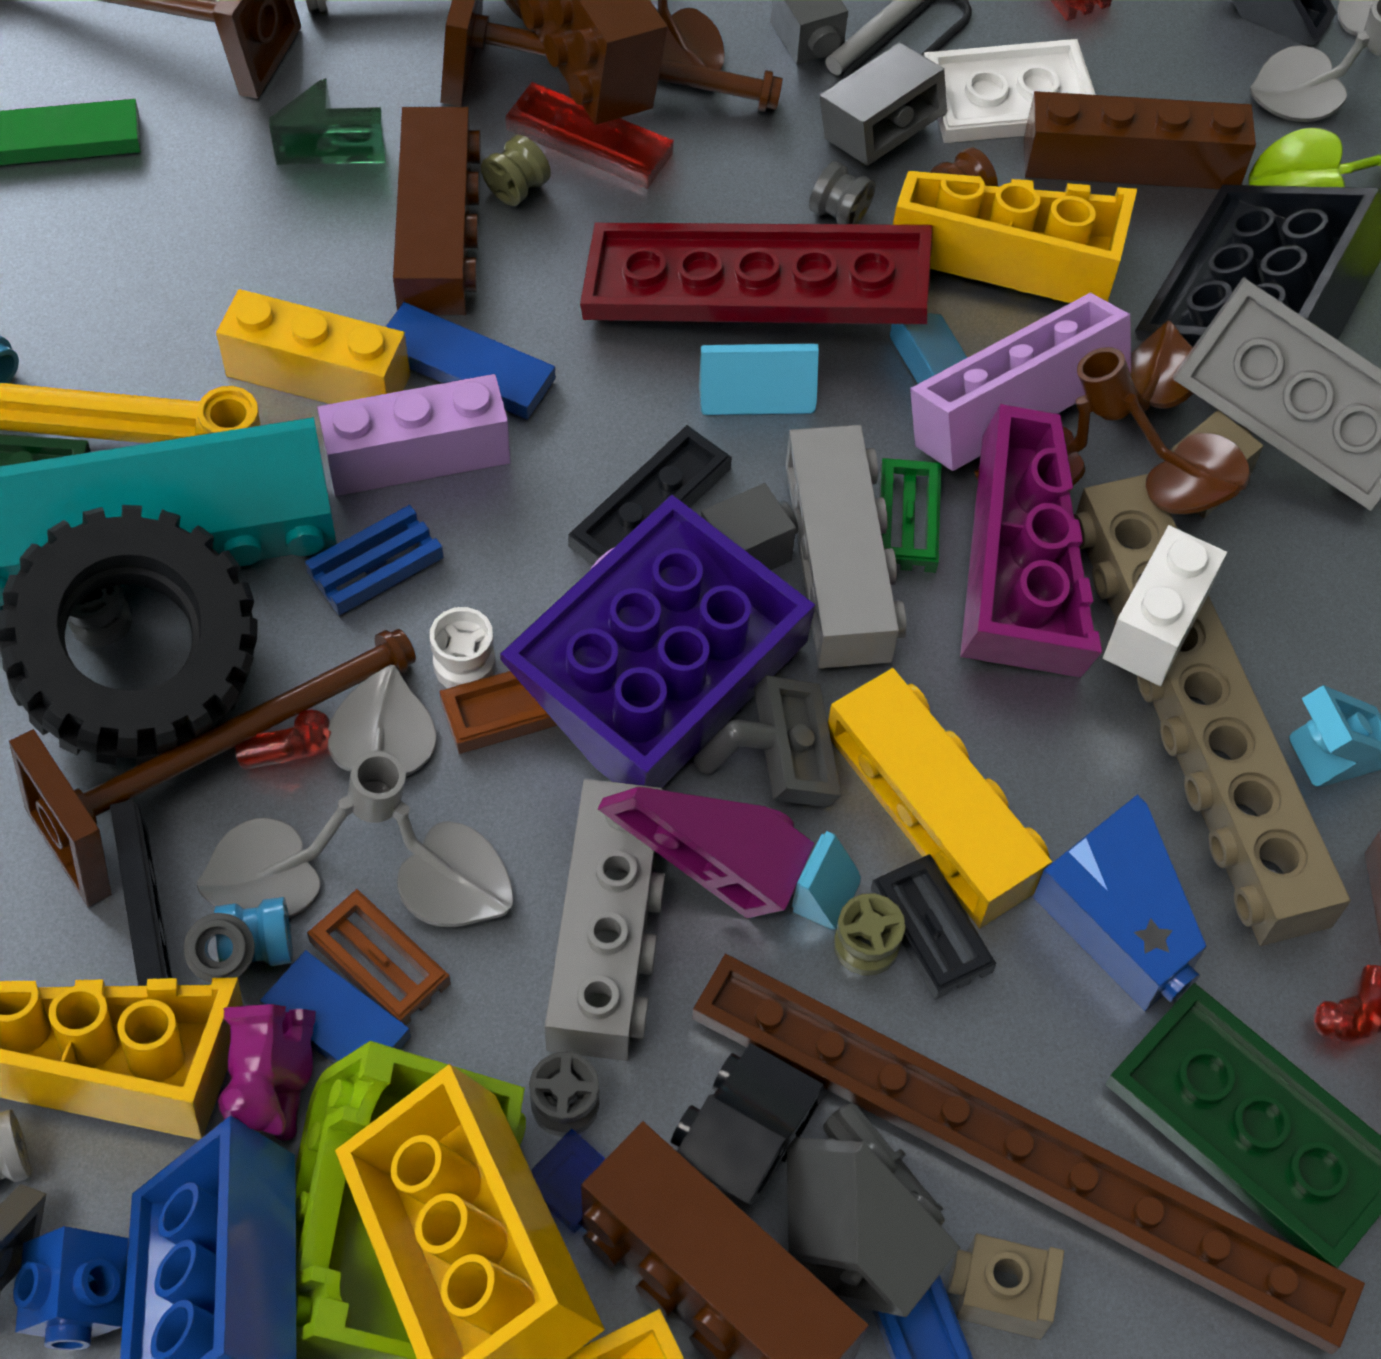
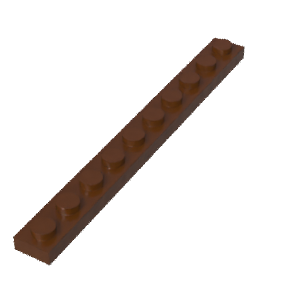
M726 953L724 954L693 1008V1020L746 1048L749 1043H752L824 1084L826 1090L1331 1355L1341 1347L1364 1288V1282Z

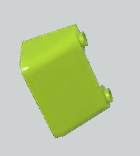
M369 1041L329 1066L316 1082L308 1104L296 1162V1359H417L335 1150L448 1064ZM455 1067L496 1095L520 1146L526 1129V1117L521 1112L525 1087Z

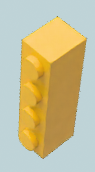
M891 668L831 704L828 718L831 742L922 857L929 854L932 856L959 903L979 929L1035 893L1043 870L1052 863L1045 842L1034 829L1030 827L1025 828L1009 809L1007 798L1000 786L990 778H983L970 762L967 749L962 740L950 730L945 731L930 713L927 699L914 684L907 685L897 671Z

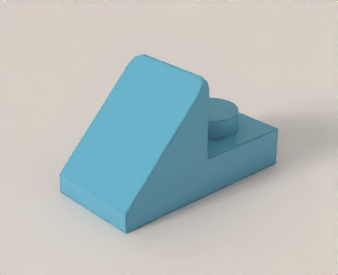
M1325 685L1302 698L1312 719L1292 732L1289 738L1314 786L1324 787L1381 770V715L1377 707Z

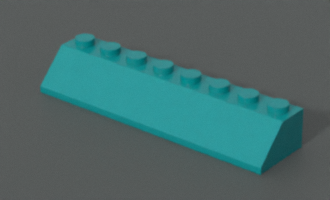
M314 417L0 466V606L4 605L3 590L9 575H17L21 569L20 557L32 543L42 547L48 542V529L63 520L67 521L71 528L83 523L84 511L100 507L103 508L106 518L120 517L122 515V505L142 506L141 517L154 520L159 519L162 509L180 515V528L191 533L196 526H201L214 536L212 548L218 554L228 550L240 566H248L259 560L282 556H309L337 544Z

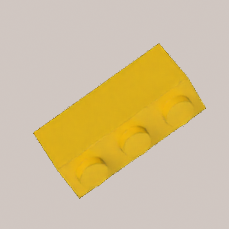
M238 289L216 331L226 377L327 404L403 391L410 377L405 332Z

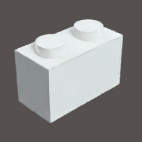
M1168 525L1116 621L1102 659L1161 686L1212 589L1227 551Z

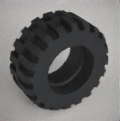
M122 505V515L111 518L105 517L102 507L84 511L82 524L71 528L69 523L63 520L48 529V542L42 547L32 543L20 557L21 569L17 575H9L3 590V610L0 611V650L3 670L6 672L9 690L17 705H23L28 712L29 722L42 735L50 732L57 737L60 748L76 756L81 750L96 754V762L116 765L117 758H135V764L140 765L222 724L224 716L229 710H234L243 693L253 663V654L257 642L258 619L253 618L252 615L254 605L253 594L249 583H240L237 577L240 565L227 550L218 554L212 548L214 536L199 525L191 533L180 528V515L162 509L158 520L141 517L142 506ZM116 585H138L162 593L179 606L190 623L192 646L185 664L168 681L142 690H119L94 682L74 666L66 648V624L70 613L78 603L96 591Z

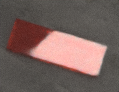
M534 82L530 83L505 116L506 130L526 136L534 142L646 189L651 186L673 155L674 140L621 118L595 125L584 107L577 105L573 98Z

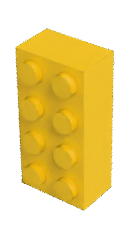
M448 1064L335 1150L417 1359H566L605 1330L496 1095L466 1074Z

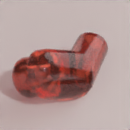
M306 710L296 716L294 727L258 734L235 746L239 765L244 770L322 754L328 748V739L331 735V731L328 730L329 718L321 711Z
M1367 965L1363 967L1356 996L1341 999L1338 1003L1324 1001L1318 1005L1314 1015V1026L1320 1036L1323 1038L1336 1037L1340 1043H1353L1375 1036L1381 1031V966Z

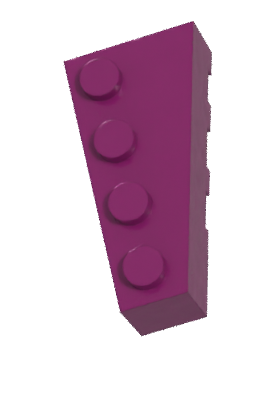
M1000 404L982 436L960 657L1081 678L1102 654L1099 631H1094L1090 610L1093 597L1090 580L1085 578L1079 548L1083 540L1079 519H1074L1070 497L1073 484L1062 421L1059 414Z

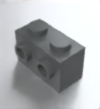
M901 42L819 95L824 138L867 166L947 113L944 68Z

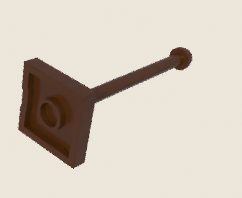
M97 0L214 22L238 94L259 99L302 27L294 0Z
M452 0L445 26L440 103L458 107L462 106L476 48L484 49L485 44L546 56L544 45L535 31L489 22V16L482 14L483 0ZM662 58L658 80L758 101L757 111L765 112L766 108L777 109L783 78L773 76V72L765 70L763 79Z
M400 629L392 632L384 630L375 635L376 647L84 793L79 788L73 790L36 731L32 729L9 740L25 810L58 859L86 906L90 907L112 895L100 829L96 825V816L110 810L111 804L128 801L365 681L387 666L394 665L400 674L407 672L408 666L416 661L414 648L407 635Z

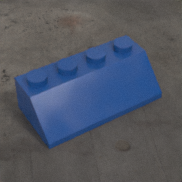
M230 1115L132 1193L120 1359H296L297 1252L295 1154L254 1129H250L246 1124Z

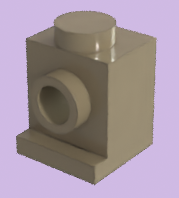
M976 1233L968 1251L959 1249L954 1255L951 1266L948 1293L960 1295L956 1312L957 1319L1041 1340L1054 1321L1065 1250L1050 1247L1047 1251ZM997 1270L1017 1275L1018 1285L1013 1288L1001 1286L995 1280L993 1271Z

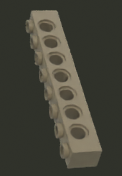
M1148 474L1084 488L1076 514H1074V519H1079L1083 540L1079 548L1081 550L1085 549L1093 566L1092 577L1094 587L1101 599L1108 600L1115 616L1114 627L1168 525L1178 529L1171 513L1159 509L1149 499L1146 489ZM1208 595L1180 649L1182 652H1178L1162 685L1158 686L1140 676H1137V681L1144 700L1153 703L1161 721L1160 733L1166 751L1170 756L1177 757L1185 775L1184 788L1187 800L1193 810L1201 812L1210 832L1209 847L1215 863L1220 868H1225L1235 889L1234 903L1237 914L1245 926H1251L1261 947L1332 928L1351 902V899ZM1189 697L1198 698L1206 705L1195 703ZM1212 750L1222 751L1232 760L1223 759ZM1236 804L1251 808L1257 816H1251L1242 812ZM1261 860L1276 864L1284 874L1270 871Z

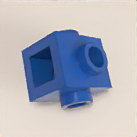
M63 1226L23 1243L21 1269L17 1274L13 1289V1298L17 1306L15 1333L45 1337L44 1346L46 1348L70 1351L89 1348L91 1346V1338L122 1328L129 1238Z

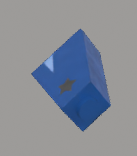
M1137 794L1043 870L1033 898L1146 1011L1163 996L1170 1003L1175 1002L1198 980L1200 974L1194 967L1207 946L1149 807Z

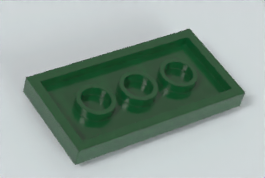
M1195 982L1114 1070L1105 1083L1107 1087L1294 1247L1335 1268L1341 1265L1381 1215V1135Z

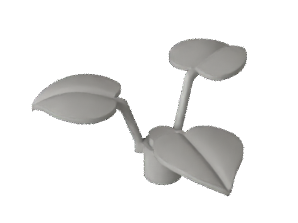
M1381 0L1339 1L1337 7L1338 21L1347 33L1357 36L1348 54L1337 67L1332 69L1329 57L1316 48L1304 45L1284 48L1272 55L1264 63L1256 80L1250 86L1253 99L1273 115L1296 122L1319 121L1337 112L1343 106L1347 97L1346 88L1337 78L1342 77L1348 71L1363 48L1367 47L1371 53L1381 56Z
M394 665L383 668L360 683L343 700L330 721L327 734L328 750L333 761L340 768L351 771L347 796L339 799L336 811L312 845L302 851V840L293 827L285 822L271 818H254L237 825L225 834L217 844L206 869L197 880L199 893L213 906L236 903L242 908L248 909L258 907L264 899L285 897L290 919L307 909L319 894V876L308 862L320 855L346 817L353 813L361 820L371 823L383 822L392 817L396 819L405 846L414 854L401 864L397 877V888L403 904L418 919L438 927H460L505 916L513 905L512 886L508 872L496 850L479 832L461 823L444 821L437 823L428 831L423 844L417 840L409 819L410 808L401 801L406 776L420 770L430 760L435 748L436 730L429 712L407 686L399 670Z

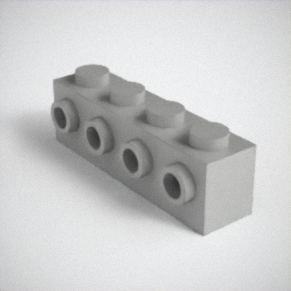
M861 425L790 430L785 465L792 509L798 523L797 540L807 599L815 604L811 627L818 669L892 663L897 638H905L907 624L904 603L902 600L893 601L891 585H895L897 579L895 553L893 548L884 549L881 534H886L887 531L885 500L883 497L875 498L872 484H876L878 479L876 451L874 448H865Z
M591 779L583 780L545 1021L546 1051L557 1053L568 1051L582 1056L628 1061L631 1038L644 1039L649 998L637 996L640 974H653L657 934L645 933L648 912L661 913L665 873L654 872L656 858L654 850L597 808L602 798L638 786L662 790V788Z

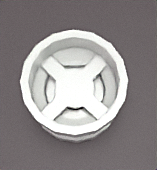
M455 607L444 611L434 620L430 628L433 668L438 681L448 689L493 676L495 672L493 627L484 614L469 607Z

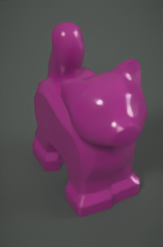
M275 1004L224 1008V1020L230 1025L231 1034L228 1053V1071L231 1081L218 1098L220 1112L224 1120L231 1115L246 1124L250 1129L273 1134L275 1138L281 1141H289L297 1134V1115L301 1100V1090L306 1087L312 1074L313 1057L310 1040L313 1034L316 1011L292 1009L289 1012H285L286 1006Z

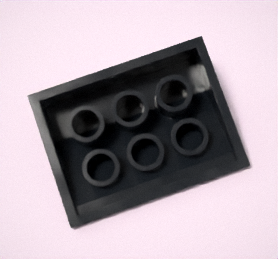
M1222 185L1135 329L1137 339L1145 341L1163 324L1171 321L1182 337L1194 347L1242 278L1245 277L1338 340L1381 261L1380 188Z

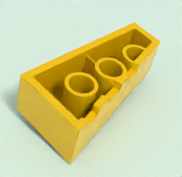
M908 171L896 205L893 225H932L931 269L1071 303L1088 293H1092L1108 302L1121 261L1137 189L1117 187L1115 196L1090 194V185L1067 183L1065 192L1035 190L1033 180L1011 179L1010 183L997 187L985 186L981 176Z
M238 977L212 978L211 985H178L177 978L147 979V986H105L103 979L75 980V986L38 987L36 981H0V1098L200 1140L204 1137L228 1069L231 1034L230 1025L224 1020V1008L243 1006Z

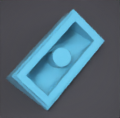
M818 344L701 346L699 392L702 414L770 415L814 413L817 405Z

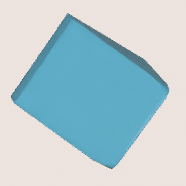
M826 831L825 835L821 834L797 882L791 906L794 908V913L831 930L837 929V922L842 907L854 897L861 880L857 867L835 834Z

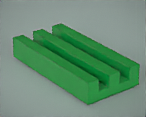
M882 458L879 498L883 497L886 504L887 531L886 534L881 535L884 549L893 548L896 564H900V570L912 571L913 565L924 566V572L936 573L939 563L941 463ZM894 474H903L901 547H891ZM916 476H927L925 549H914Z

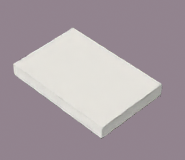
M1077 39L924 52V57L943 67L945 71L947 113L937 119L944 143L1024 136L1034 91L1096 95Z

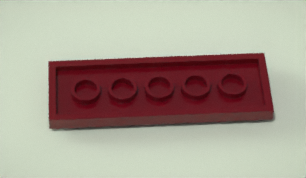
M595 222L580 301L583 320L927 324L932 225Z

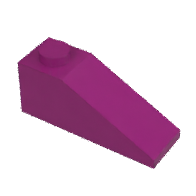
M638 786L602 798L597 808L745 918L766 915L786 909L815 844L794 828V822L786 814L761 805Z

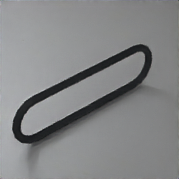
M925 0L852 63L843 72L842 80L852 74L920 12L936 0ZM953 0L963 7L964 15L924 52L937 51L967 24L972 14V8L968 0Z

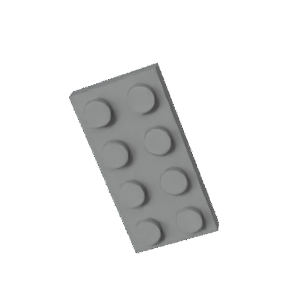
M1243 277L1172 376L1173 379L1371 511L1381 499V368Z

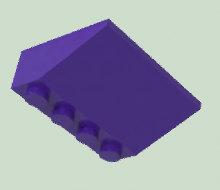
M671 495L500 653V660L589 762L610 781L662 788L755 695L754 687L766 675L774 676L807 643L815 604L678 498Z

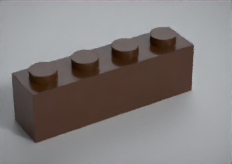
M1034 91L1024 133L1025 178L1220 189L1222 185H1242L1256 146L1252 104Z
M402 107L393 283L397 310L403 302H406L434 315H466L467 292H477V259L468 257V248H478V214H469V206L480 205L479 172L471 171V164H481L480 130H470L468 107Z

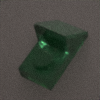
M326 78L316 82L269 118L276 165L386 162V143L381 107L331 108Z

